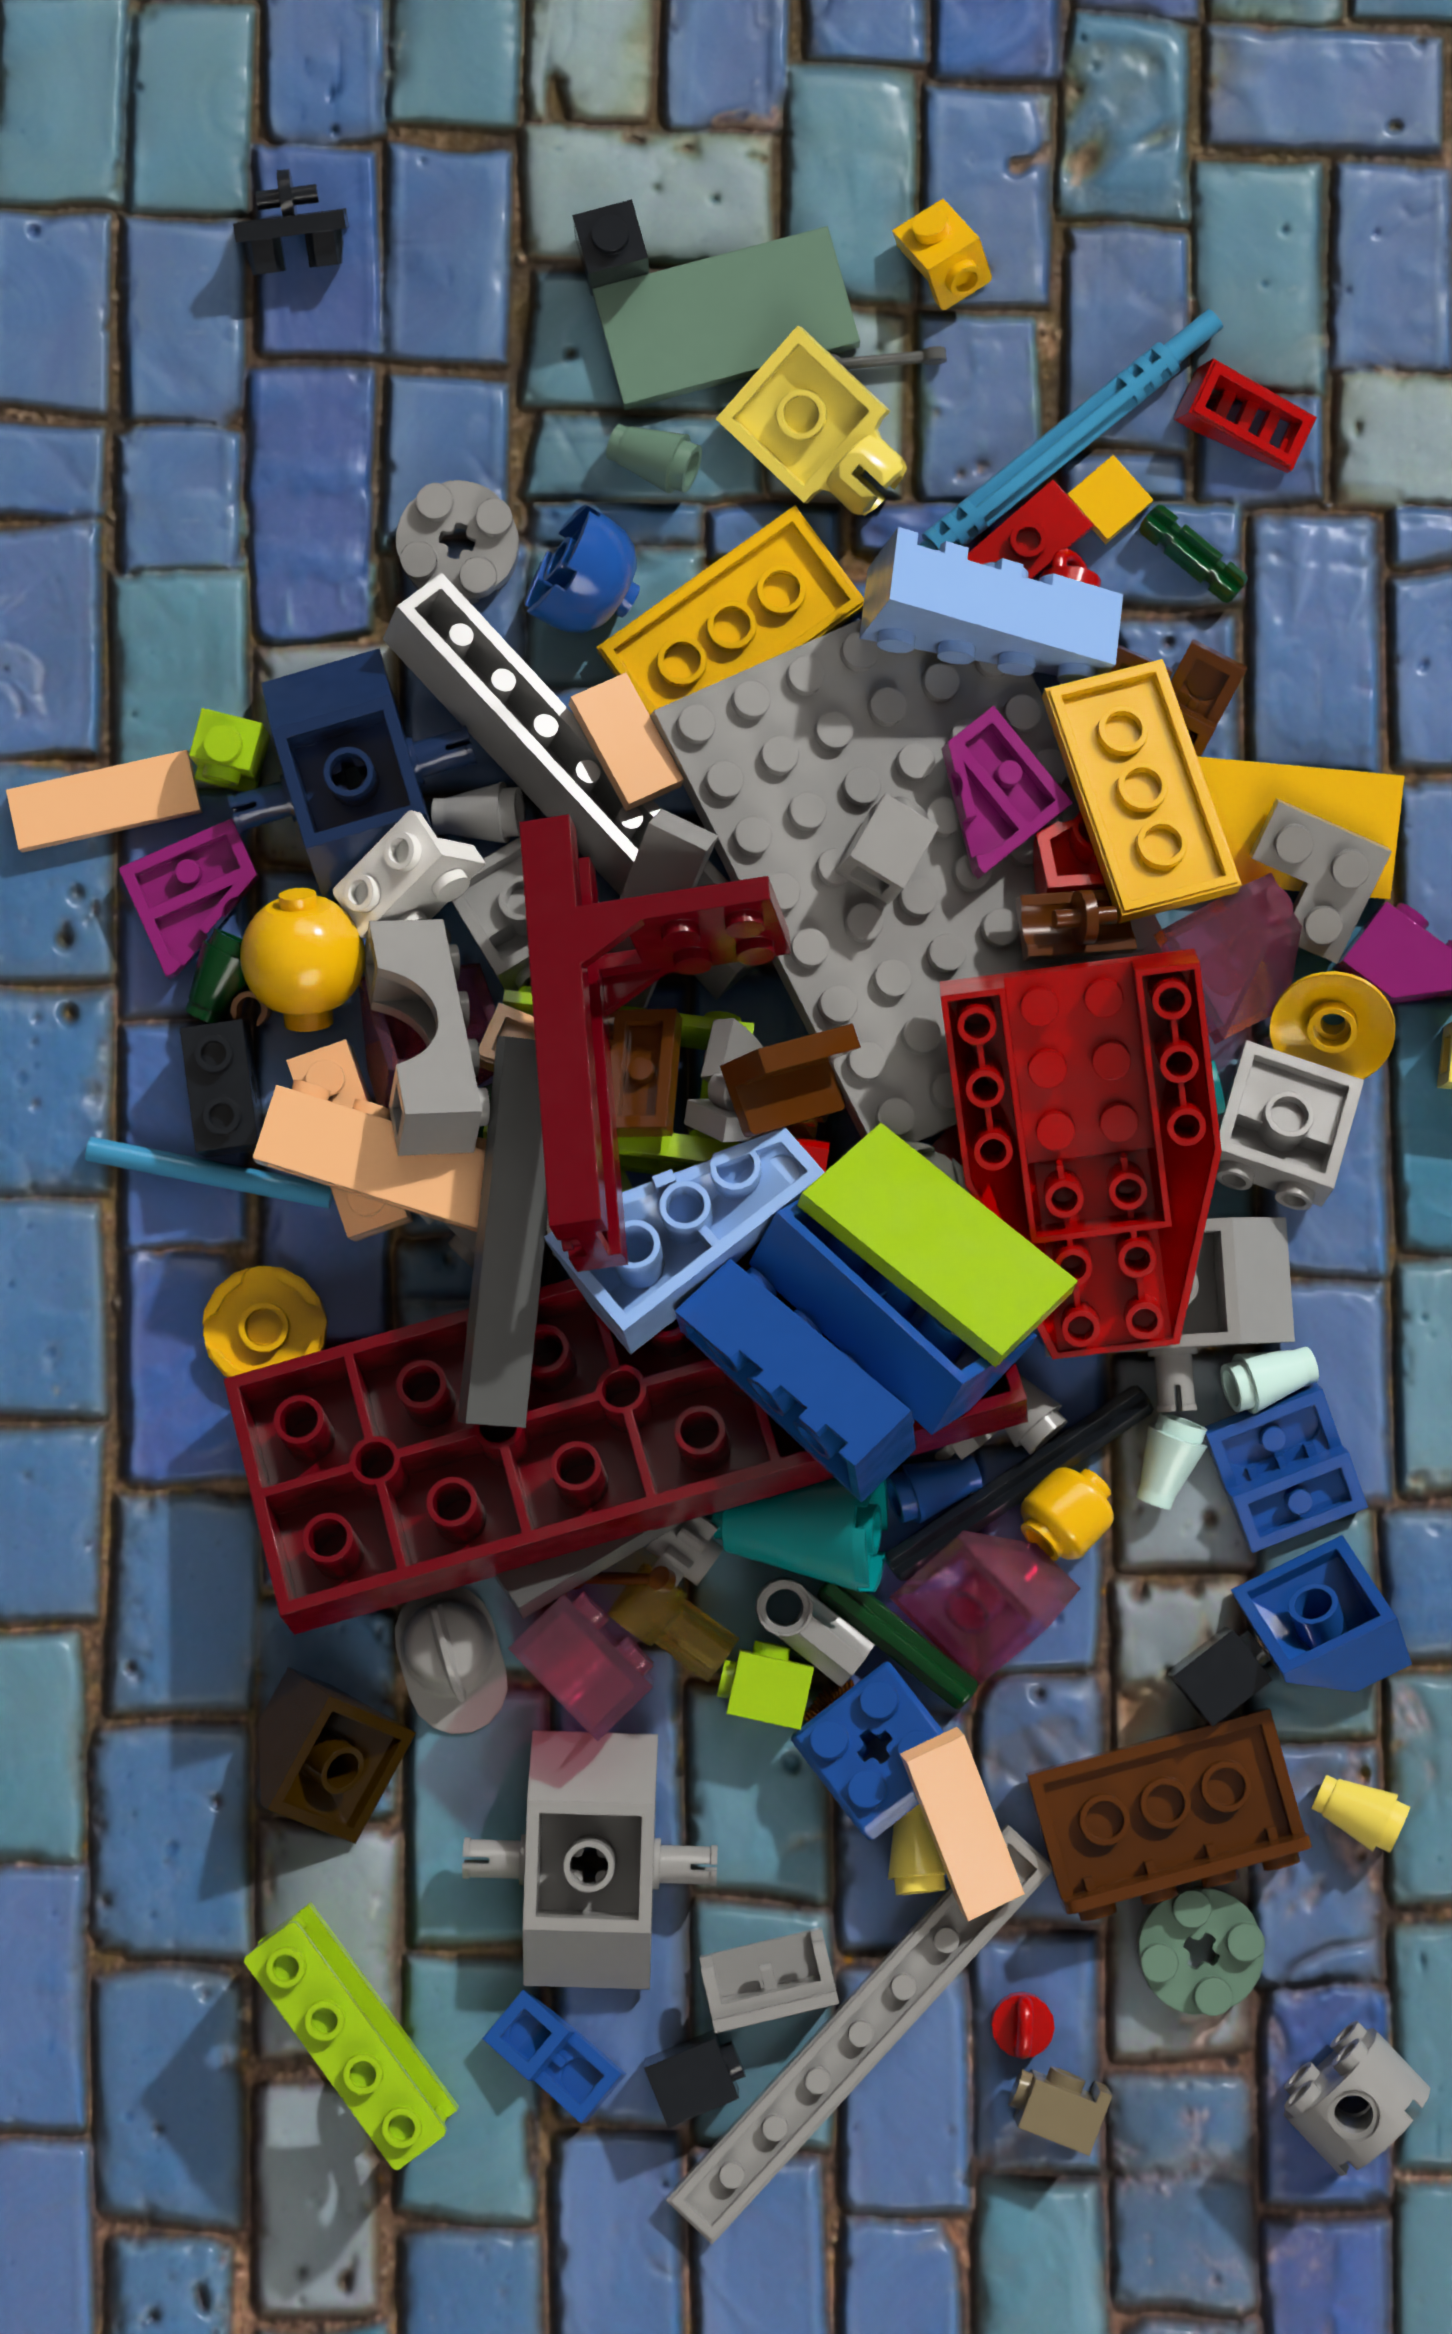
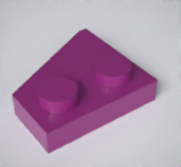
M995 706L988 709L941 748L971 871L977 879L981 878L1073 803Z

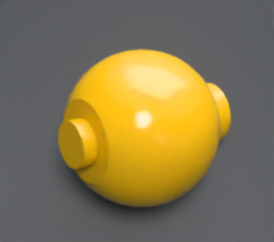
M292 888L280 892L279 899L264 906L252 918L243 935L240 963L243 976L252 993L269 1009L283 1013L285 1028L296 1032H312L331 1026L334 1022L333 1009L344 1004L355 992L364 972L365 946L364 940L359 936L352 918L340 905L327 898L317 896L316 891L313 889Z

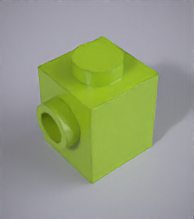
M754 1640L752 1651L739 1648L737 1662L724 1660L717 1697L728 1699L726 1714L801 1730L814 1666L810 1663L789 1659L790 1647Z

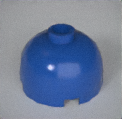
M585 504L574 512L558 534L565 539L554 554L547 550L533 577L525 599V606L529 607L528 613L548 625L566 632L585 633L604 625L613 614L623 618L633 606L640 591V586L633 582L637 569L635 546L626 531L607 516Z

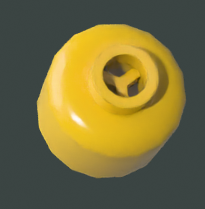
M1067 1467L1055 1469L1022 1502L1020 1511L1024 1521L1020 1527L1022 1534L1034 1549L1052 1561H1057L1060 1557L1067 1560L1080 1559L1108 1531L1113 1523L1114 1513L1108 1501L1111 1495L1110 1488L1100 1476L1089 1469H1083L1080 1473Z

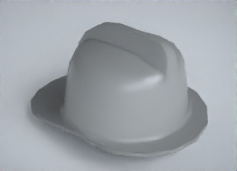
M461 1587L407 1602L401 1609L395 1626V1640L408 1694L418 1715L433 1728L450 1734L472 1733L488 1725L502 1709L508 1686L506 1667L494 1623L485 1604L470 1590Z

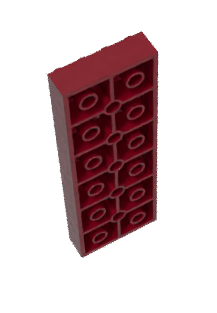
M760 1241L736 1262L744 1271L751 1267L749 1262ZM572 1279L540 1287L526 1428L458 1422L469 1308L223 1379L279 1615L294 1635L495 1577L498 1573L647 1530L661 1529L835 1478L680 1331L677 1319L630 1354L591 1308ZM776 1291V1297L794 1311L796 1308ZM822 1334L824 1338H826V1339H827L830 1343H832L837 1349H839V1348H838L833 1342H831L824 1334ZM1016 1363L1006 1371L968 1412L933 1435L914 1420L916 1450L910 1456L1028 1422L1027 1397Z

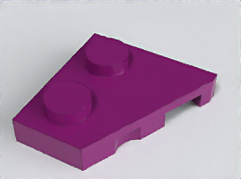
M232 818L118 868L164 974L168 979H172L181 973L200 950L202 940H208L211 937L214 928L217 929L260 878Z

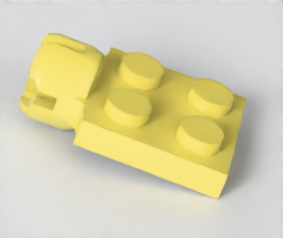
M796 326L716 417V420L803 503H809L816 494L825 490L833 494L851 513L865 516L875 510L886 498L863 474L867 471L884 488L887 489L890 486L895 489L907 470L903 458L881 438L878 430L882 420L890 413V410L800 326Z

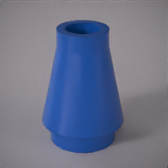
M970 1454L962 1460L955 1458L901 1464L897 1467V1472L890 1474L886 1478L888 1498L894 1514L900 1523L914 1520L915 1523L920 1524L967 1495L983 1488L978 1465Z

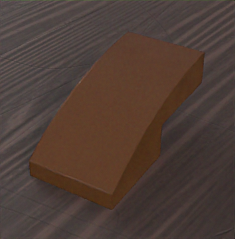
M1192 639L1171 679V684L1195 753L1201 757L1242 680L1247 666Z

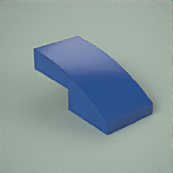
M527 1990L520 1992L482 2038L528 2081H535L581 2124L588 2122L626 2076V2073L596 2046Z

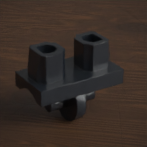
M290 169L277 170L278 189L256 191L258 210L281 207L282 216L241 221L233 224L236 243L244 242L245 254L253 275L287 270L282 237L305 234L310 268L343 263L344 238L342 229L349 227L347 209L297 214L296 205L319 203L316 184L293 186Z

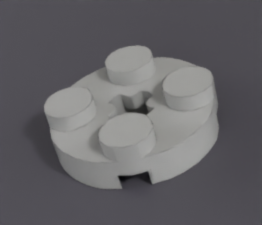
M454 480L425 485L418 492L417 497L405 508L396 531V550L402 568L417 590L442 572L471 605L478 603L479 599L489 596L493 591H499L507 584L518 563L520 541L510 507L493 491L474 482ZM455 529H465L467 538L475 542L473 550H462L459 559L449 557L448 546L441 543L442 538L445 534H453Z

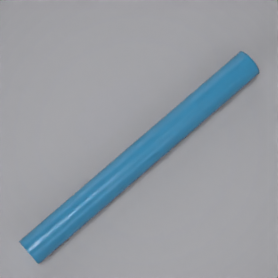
M90 1137L86 1147L85 1160L327 1209L330 1208L333 1198L330 1186L308 1179L96 1137Z

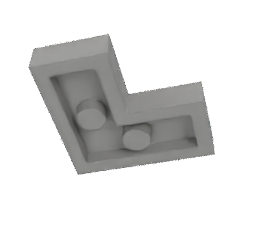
M1276 798L1249 855L1256 861L1304 881L1279 933L1280 938L1338 964L1392 851L1384 845Z

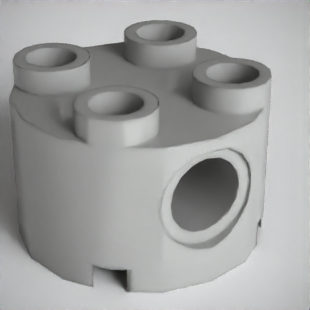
M1358 2021L1347 2025L1334 2038L1330 2045L1334 2051L1317 2067L1312 2062L1304 2064L1284 2085V2089L1291 2096L1284 2105L1285 2111L1283 2115L1340 2176L1348 2175L1347 2170L1349 2166L1346 2163L1347 2161L1356 2170H1359L1384 2152L1413 2122V2119L1405 2112L1412 2100L1423 2108L1431 2090L1427 2083L1374 2028L1366 2030ZM1353 2095L1359 2096V2097H1357V2098H1347V2097H1346V2096H1353Z

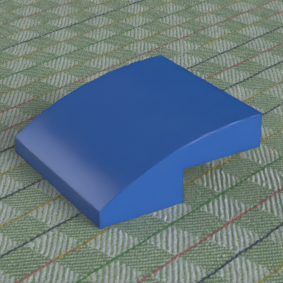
M1317 1383L1298 1389L1256 1414L1245 1410L1205 1426L1207 1432L1204 1439L1247 1546L1252 1553L1368 1508L1349 1451L1341 1443L1323 1389Z

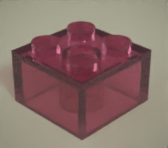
M584 1590L577 1597L570 1591L564 1592L512 1642L508 1649L575 1719L599 1741L653 1688L654 1677L649 1671L654 1667L652 1665L654 1661L629 1635L622 1642H619L604 1627L609 1621L610 1616L588 1592Z

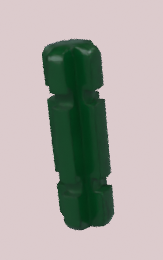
M1158 504L1141 522L1139 527L1140 533L1155 546L1161 543L1166 547L1163 553L1200 584L1204 580L1210 584L1208 590L1222 602L1229 603L1245 586L1248 579L1246 573L1231 561L1226 565L1221 561L1222 553L1187 524L1180 527L1176 523L1178 517L1164 505Z

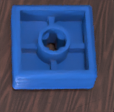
M884 1662L802 1726L801 1730L793 1733L791 1741L857 1829L868 1840H874L919 1804L900 1753L944 1733V1731L890 1662ZM875 1738L881 1742L891 1738L892 1741L886 1746V1750L890 1755L887 1761L880 1764L875 1758H870L865 1762L864 1758L870 1752L867 1746L869 1742Z

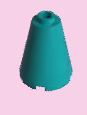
M836 1478L719 1511L713 1513L712 1523L719 1527L713 1536L715 1539H722L724 1550L727 1553L857 1592H876L881 1581L886 1551L878 1550L881 1531H888L887 1482L885 1479L862 1503Z

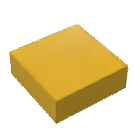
M1114 455L1067 494L1094 524L1092 530L1105 545L1147 510L1154 501Z

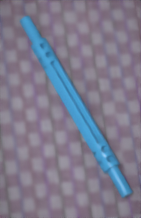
M1207 309L1164 345L1160 342L1154 344L922 533L924 541L919 545L933 550H940V544L945 541L964 547L1153 392L1180 371L1179 364L1223 328L1219 317L1212 310Z

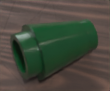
M214 928L209 941L202 940L188 996L189 1001L184 1009L187 1013L208 1023L220 1022L223 1015L227 1013L233 999L247 984L240 963L242 938Z

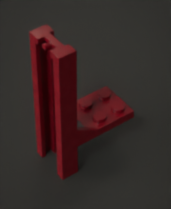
M570 815L519 822L549 1227L556 1239L561 1240L563 1251H568L569 1260L577 1272L628 1265L608 1016L666 973L678 972L684 975H696L710 970L715 965L735 962L745 965H760L770 962L775 956L791 954L789 929L768 876L598 903L596 870L590 857L578 858L576 827ZM630 936L635 947L634 950L606 954Z

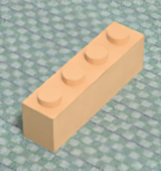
M294 1079L291 1089L276 1085L252 1157L257 1164L477 1233L487 1139L477 1137L474 1153L398 1156L392 1121L389 1120L390 1110L388 1108L361 1099H355L352 1108L328 1101L330 1090L301 1080Z

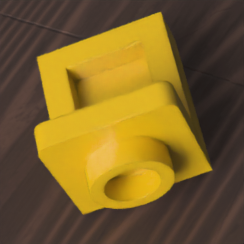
M943 198L892 230L897 247L928 280L934 301L942 310H947L992 280L980 238Z

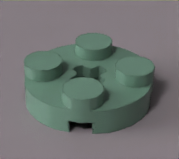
M1194 1886L1195 1888H1184L1178 1891V1896L1154 1903L1144 1915L1136 1938L1139 1966L1149 1988L1168 2006L1191 2015L1206 2014L1209 2016H1219L1230 2007L1244 2000L1255 1987L1264 1964L1265 1938L1253 1914L1233 1895L1216 1887L1203 1888V1886ZM1205 1933L1212 1935L1214 1940L1212 1941L1211 1948L1216 1953L1214 1960L1211 1963L1202 1961L1197 1967L1187 1964L1191 1954L1183 1947L1185 1941L1189 1937L1200 1940Z

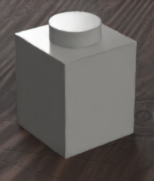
M885 793L870 809L835 872L889 904L905 889L936 834L939 825L929 820L927 812L916 802L901 796L893 798Z

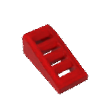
M1213 358L1199 366L1194 372L1173 420L1196 433L1289 473L1293 470L1317 417ZM1213 389H1215L1220 394L1212 410L1205 406ZM1237 399L1243 402L1233 423L1227 420L1226 417L1234 400ZM1259 409L1266 414L1256 435L1248 430ZM1281 419L1288 422L1289 425L1277 448L1269 442Z

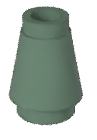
M618 424L610 435L606 457L668 494L673 492L674 489L685 493L690 489L697 476L702 458V447L692 443L688 434L633 426L627 427Z

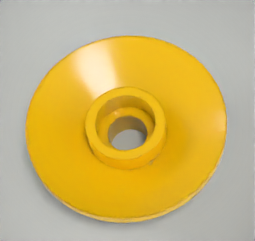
M1319 972L1297 980L1280 995L1274 1005L1270 1019V1039L1274 1050L1360 1079L1367 1078L1384 1064L1390 1055L1395 1040V1017L1386 997L1367 980L1345 972ZM1327 1014H1337L1344 1017L1345 1020L1339 1025H1329L1322 1017Z

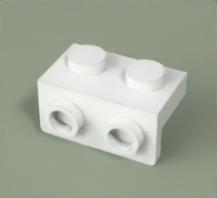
M410 810L334 887L333 895L340 906L352 918L359 936L366 938L369 921L432 919L448 902L457 899L468 889L470 880L486 863L474 845L437 838L420 812Z

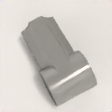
M778 1577L769 1580L760 1588L756 1596L755 1611L758 1620L765 1629L776 1635L839 1687H842L853 1676L875 1646L873 1642L806 1590L799 1582L791 1578ZM781 1589H789L796 1592L801 1600V1611L798 1617L787 1624H778L772 1621L766 1612V1603L770 1595Z

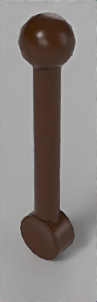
M657 1566L650 1573L600 1572L573 1590L580 1589L585 1584L650 1586L657 1592L664 1594L674 1588L676 1575L665 1566Z

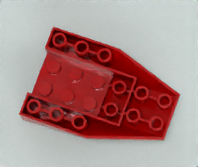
M1195 949L941 981L940 997L965 1185L973 1197L1078 1280L1072 1294L1037 1327L1052 1360L1180 1344L1222 1153L1201 968Z

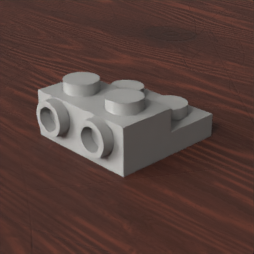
M520 837L483 858L486 864L470 880L468 889L460 897L451 901L503 988L518 991L523 986H531Z
M1246 1040L1240 1050L1226 1097V1111L1218 1115L1222 1149L1216 1176L1218 1182L1237 1190H1247L1253 1184L1276 1191L1275 1199L1283 1206L1291 1209L1307 1210L1311 1208L1312 1204L1322 1207L1335 1187L1364 1080Z

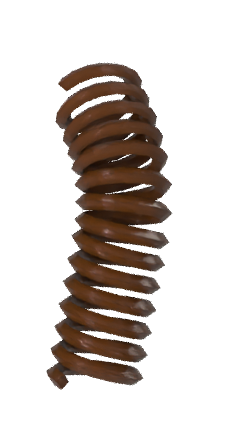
M850 1679L842 1687L832 1683L833 1689L827 1685L828 1691L822 1689L824 1694L818 1693L819 1696L816 1697V1700H813L814 1704H810L811 1707H808V1711H805L806 1715L803 1718L809 1722L854 1686L853 1680Z

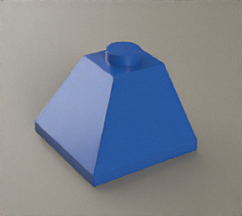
M1343 1535L1231 1589L1235 1601L1287 1683L1357 1692L1412 1665L1398 1618Z

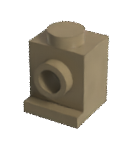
M1050 2066L1047 2075L1033 2069L1030 2072L1021 2069L1013 2084L1008 2106L1016 2108L1013 2118L1018 2128L1090 2156L1112 2094L1106 2085L1094 2081L1090 2092L1083 2090L1086 2082L1084 2079L1057 2067Z

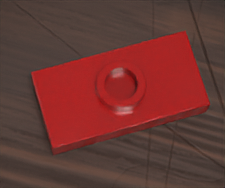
M1051 480L968 553L967 559L980 564L996 562L1001 558L1024 564L1023 567L1028 570V578L1035 580L1052 565L1053 556L1058 550L1070 549L1092 530L1094 524L1054 480Z

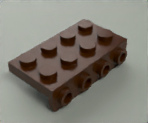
M1268 1707L1222 1719L1213 1727L1209 1724H1203L1025 1773L1062 1908L1068 1915L1079 1913L1081 1921H1091L1112 1915L1117 1912L1116 1902L1140 1896L1143 1905L1174 1898L1179 1895L1176 1886L1201 1879L1203 1888L1227 1884L1240 1878L1237 1869L1262 1863L1264 1871L1285 1868L1301 1861L1298 1852L1312 1848L1309 1834L1304 1831L1272 1713Z

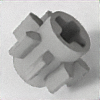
M705 1516L685 1521L650 1542L646 1550L658 1558L651 1569L653 1570L657 1566H665L672 1570L676 1575L675 1588L683 1577L697 1586L724 1548L711 1538L719 1527Z

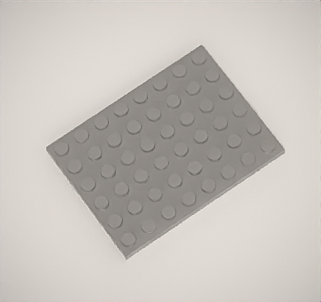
M859 619L654 710L650 717L684 778L682 784L704 828L718 835L714 847L731 881L768 876L789 929L791 954L775 956L772 962L808 1034L811 1035L853 1023L861 1048L830 1060L829 1063L837 1079L845 1107L861 1139L879 1123H882L905 1142H922L957 1125L940 997L941 981L1173 951L1154 914L1130 920L1137 944V949L1132 953L1023 961L1015 899L1020 895L1036 894L1033 870V841L1036 833L981 878L977 879L971 871L941 748L988 709L995 706L1073 802L1038 832L1057 821L1066 822L1074 819L1078 815L1080 808L1042 700V694L1032 674L1025 676L1005 674L997 669V664L975 660L970 664H951L938 659L937 653L917 649L908 653L884 651L877 646L875 641L859 639L862 620ZM885 793L893 798L901 796L916 802L927 812V818L939 825L936 834L905 889L889 904L835 872L870 809Z

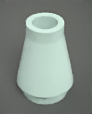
M1305 1346L1295 1350L1235 1354L1232 1362L1221 1366L1220 1377L1225 1397L1231 1408L1235 1412L1248 1410L1250 1413L1256 1414L1298 1389L1316 1383L1319 1379V1370L1312 1351Z
M1160 1412L1156 1424L1148 1425L1141 1480L1136 1497L1156 1507L1171 1510L1175 1497L1208 1447L1203 1443L1207 1429L1185 1418Z

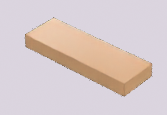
M188 750L7 789L6 794L18 850L24 853L203 813Z
M955 1727L900 1753L959 1909L967 1921L975 1919L1024 1895L1025 1893L970 1748L961 1730Z

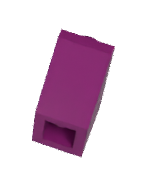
M1386 901L1373 913L1333 969L1367 980L1381 991L1389 1004L1451 996L1452 940H1448L1444 944L1426 930L1429 926L1428 921L1408 905L1398 903L1394 907Z

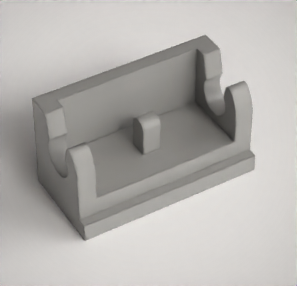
M822 1927L699 1956L703 1983L715 2034L839 2004Z

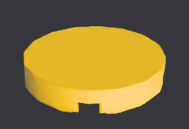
M256 1266L233 1273L215 1288L204 1309L202 1326H204L203 1336L208 1357L221 1373L228 1378L324 1350L328 1320L320 1296L305 1279L282 1267Z

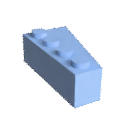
M901 527L895 530L868 567L859 639L875 641L877 646L884 651L908 653L914 649L937 653L938 659L951 664H970L974 660L997 664L999 671L1009 675L1025 676L1034 672L1057 676V681L1062 684L1108 673L1116 665L1123 594L1054 573L1040 577L1039 581L1028 578L1029 572L1023 567L1024 564L1004 558L985 564L976 563L967 559L968 547L945 541L940 544V550L917 545L918 532Z

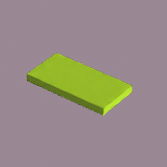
M879 1123L804 1190L797 1204L799 1208L995 1368L1072 1294L1078 1282L1077 1279L882 1123Z

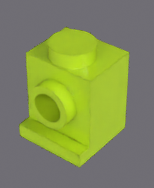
M201 708L189 753L190 758L197 765L194 779L239 792L258 788L271 738L263 723Z

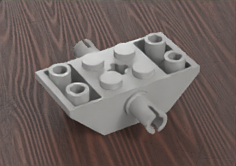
M1286 1217L1207 1219L1180 1344L1119 1351H1148V1357L1154 1356L1158 1406H1156L1157 1413L1176 1411L1175 1386L1178 1411L1197 1410L1192 1354H1198V1348L1295 1342ZM1044 1344L1045 1357H1051Z
M533 1730L527 1793L526 1834L521 1835V1841L471 1839V1837H464L463 1857H487L489 1860L465 1859L464 1863H462L463 1879H469L470 1877L519 1879V1885L524 1886V1986L650 1990L653 1890H659L660 1883L698 1884L716 1887L717 1867L691 1866V1864L717 1865L718 1845H661V1838H655L658 1734ZM586 1847L597 1849V1855L607 1859L608 1865L600 1866L596 1877H586L584 1867L573 1864V1857L582 1856Z

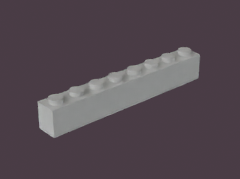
M441 572L396 607L383 640L460 724L467 726L468 732L547 818L566 814L570 815L576 827L578 851L584 857H590L597 872L621 896L648 823L661 808L651 800L629 811H625L574 714ZM708 860L697 887L729 881ZM740 962L715 965L710 970L694 976L717 1000L757 965H745Z

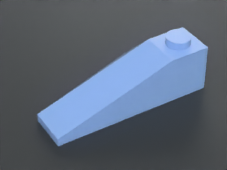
M786 1127L716 1152L710 1160L675 1173L670 1169L652 1176L653 1181L622 1192L628 1265L577 1272L569 1260L568 1251H563L561 1240H557L552 1231L544 1236V1238L591 1308L627 1351L632 1354L677 1319L675 1310L729 1258L735 1263L739 1261L763 1238L775 1213L800 1199L802 1192L825 1172Z

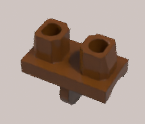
M1107 889L1020 895L1015 899L1023 961L1128 954L1137 949L1136 937L1132 930L1131 921L1118 923L1117 910L1111 903Z

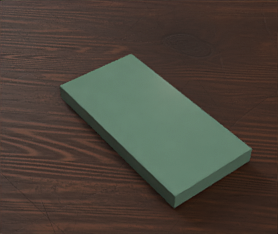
M828 226L592 288L593 298L624 410L751 377L796 326L806 330L829 353L837 354L860 348L858 331Z

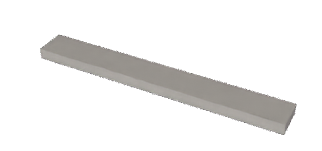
M1008 1823L1001 1829V1833L1025 1894L975 1919L967 1921L959 1909L950 1885L666 2196V2201L711 2244L721 2236L1053 1871L1051 1864Z

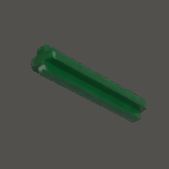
M824 1582L820 1587L817 1596L821 1602L954 1709L962 1708L972 1698L978 1688V1680L872 1594L865 1591L857 1592Z

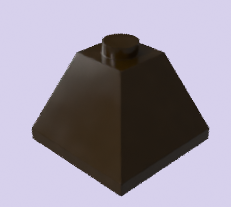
M288 1667L258 1721L261 1805L270 1811L356 1844L416 1732L338 1688Z

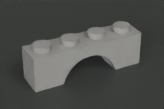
M443 919L369 921L365 943L364 975L371 1010L391 1015L405 1022L420 1035L427 1046L417 1056L396 1064L389 1110L398 1156L474 1153L479 1126H488L490 1103L487 1089L478 1088L476 1082L480 1068L478 1042L476 1039L467 1038L466 1029H468L470 1021L468 994L466 991H458L456 982H458L460 976L458 946L456 944H448Z

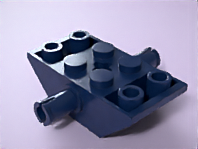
M380 648L262 682L270 729L283 770V774L280 775L281 781L235 795L234 793L227 795L230 809L234 811L232 816L239 833L292 816L293 821L298 822L304 846L322 897L338 905L340 904L333 895L334 887L408 811L420 812L433 830L420 785L425 784L424 777L468 764H477L466 725L460 727V729L413 742L412 737L406 738ZM350 767H356L361 775H367L366 778L360 781V786L353 790H348L345 785L338 786V783L346 780L345 770Z

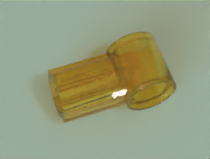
M643 1562L636 1573H650L652 1566ZM626 1585L607 1611V1614L634 1636L650 1646H653L654 1643L694 1674L709 1682L731 1653L740 1637L687 1599L689 1594L678 1585L674 1586L670 1592L664 1594L657 1592L650 1586Z

